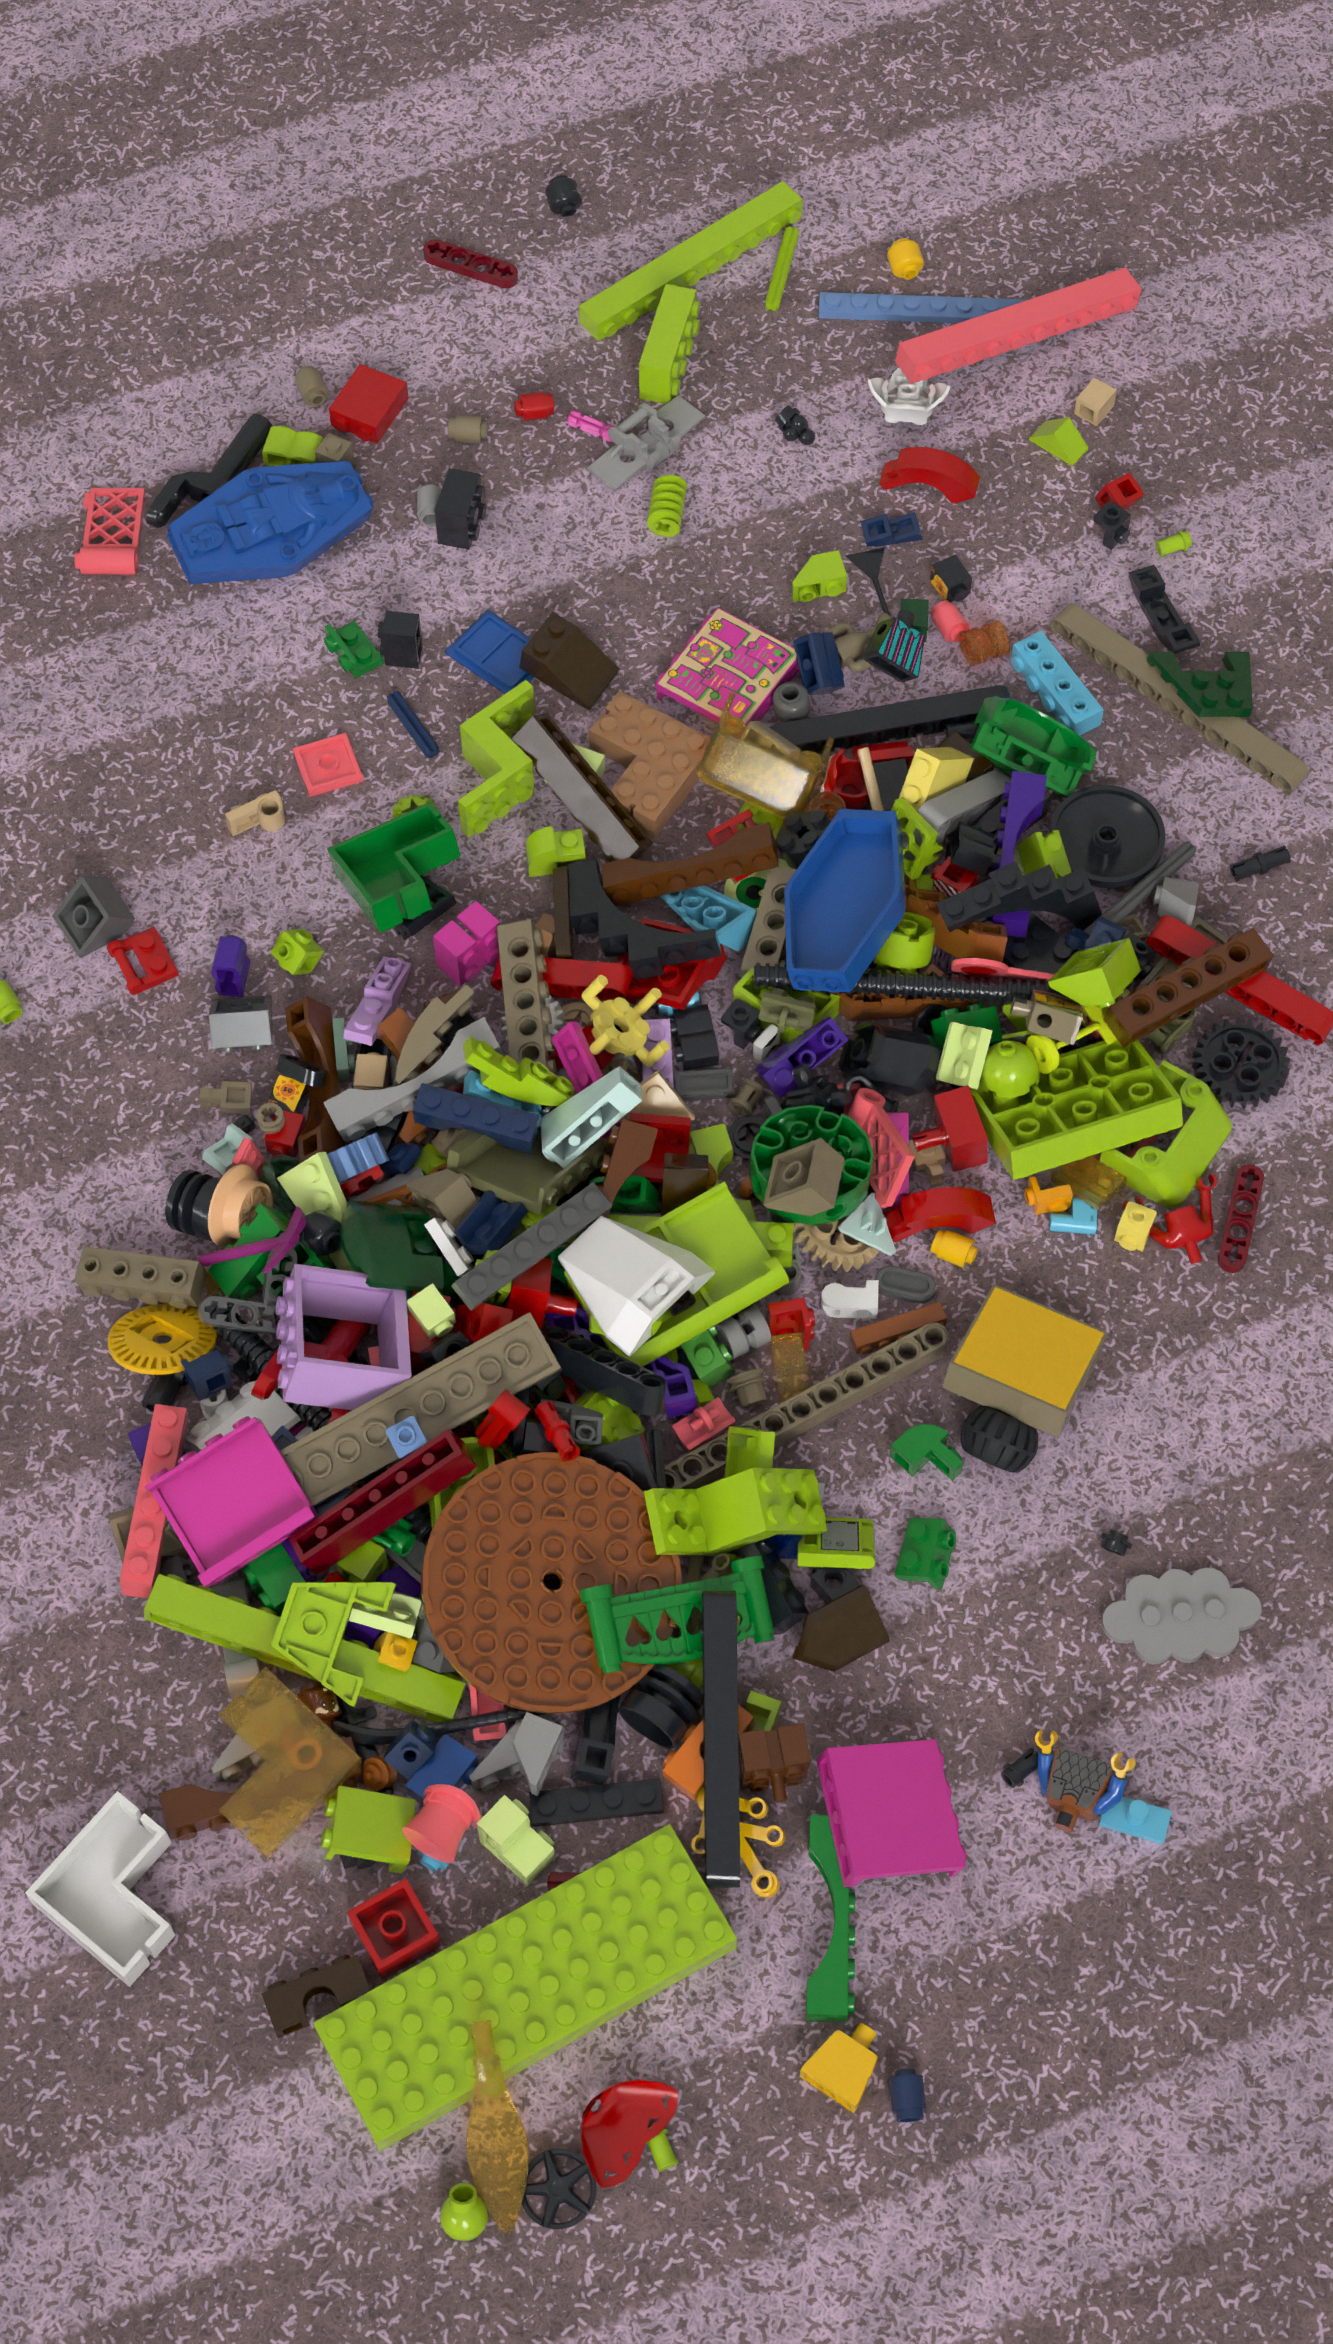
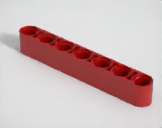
M1167 915L1159 919L1146 940L1150 948L1178 966L1191 957L1197 959L1203 956L1208 948L1218 944L1181 921ZM1230 956L1232 960L1240 962L1236 957ZM1206 969L1208 973L1216 975L1212 970ZM1262 971L1224 992L1305 1040L1308 1038L1313 1040L1315 1045L1323 1044L1333 1028V1011L1266 971Z

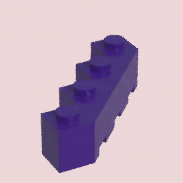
M576 1307L574 1318L555 1313L546 1314L549 1327L567 1329L609 1350L599 1334L590 1332L589 1317L580 1308ZM663 1356L644 1366V1368L666 1379L664 1405L668 1418L694 1412V1409L698 1408L688 1367L679 1362L676 1364Z

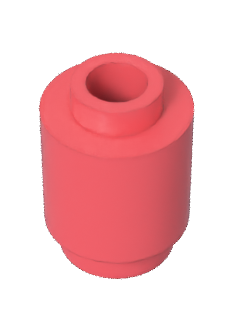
M945 600L933 607L931 611L932 621L945 641H961L967 634L969 624L956 605Z

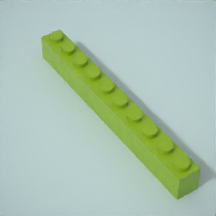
M784 181L778 183L579 305V323L598 342L605 337H612L621 327L626 324H633L639 316L647 311H654L659 305L665 284L685 288L694 286L702 277L718 271L723 264L728 261H735L741 253L749 248H756L762 240L769 236L777 235L788 224L796 223L802 216L803 199Z
M168 1574L167 1576L158 1575L144 1608L145 1620L318 1681L271 1646L281 1618L277 1616L275 1611L266 1607L253 1608L246 1605L247 1603L244 1600L235 1596L225 1598L217 1595L216 1591L210 1587H204L203 1585L195 1587L186 1584L183 1578L173 1574ZM341 1640L333 1667L365 1677L359 1696L433 1723L454 1719L466 1684L461 1682L459 1677L446 1672L441 1675L414 1662L411 1663L409 1670L403 1672L378 1662L379 1652L368 1649L369 1646L358 1640H351L350 1642Z

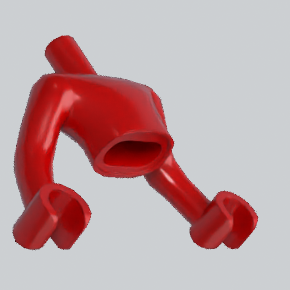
M1212 1173L1208 1175L1209 1187L1203 1184L1201 1177L1196 1180V1188L1200 1191V1217L1194 1205L1183 1207L1164 1215L1167 1225L1166 1232L1158 1228L1154 1223L1149 1232V1237L1166 1249L1185 1247L1191 1265L1203 1261L1197 1243L1209 1238L1213 1233L1211 1190L1216 1186L1217 1178ZM1136 1196L1135 1202L1143 1206V1199L1140 1196ZM1127 1199L1123 1202V1210H1125L1129 1202Z

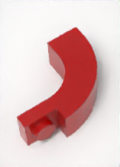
M910 447L900 449L898 459L885 463L879 484L883 489L888 490L908 483H923L941 491L951 503H959L975 498L980 476L969 464L953 454L928 447Z
M962 1187L934 1188L912 1193L900 1198L901 1205L883 1212L884 1218L887 1219L886 1224L893 1242H898L920 1231L935 1227H954L972 1234L996 1224L991 1196L978 1190Z

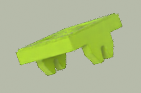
M899 798L895 800L891 811H896L901 831L905 832L909 839L907 847L902 844L904 873L911 880L920 878L924 866H928L939 859L936 852L943 850V847L936 842L939 833L904 798ZM915 828L920 831L922 836L920 847L915 843L913 834ZM905 851H910L916 858L912 861L904 857Z

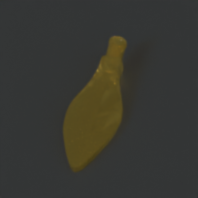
M486 2020L470 2023L475 2058L472 2060L474 2087L466 2133V2155L472 2180L489 2214L503 2233L509 2234L515 2227L528 2176V2141L521 2118L505 2085L499 2055L495 2053L491 2027L492 2021Z

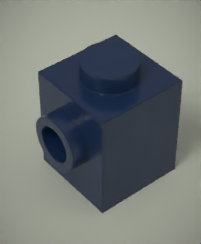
M412 1719L387 1746L383 1759L409 1780L434 1753L437 1744L435 1734L426 1725H419Z

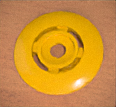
M169 1303L141 1307L121 1317L110 1329L107 1343L110 1355L122 1367L142 1374L164 1375L184 1371L181 1361L184 1359L191 1362L204 1354L212 1352L217 1343V1330L200 1321L198 1309L190 1306L181 1309L173 1307ZM162 1335L172 1338L164 1344L153 1341L156 1337Z

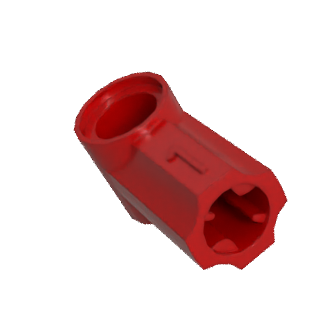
M505 1389L488 1409L489 1414L475 1431L478 1438L477 1442L484 1448L497 1449L509 1435L510 1431L513 1432L531 1408Z

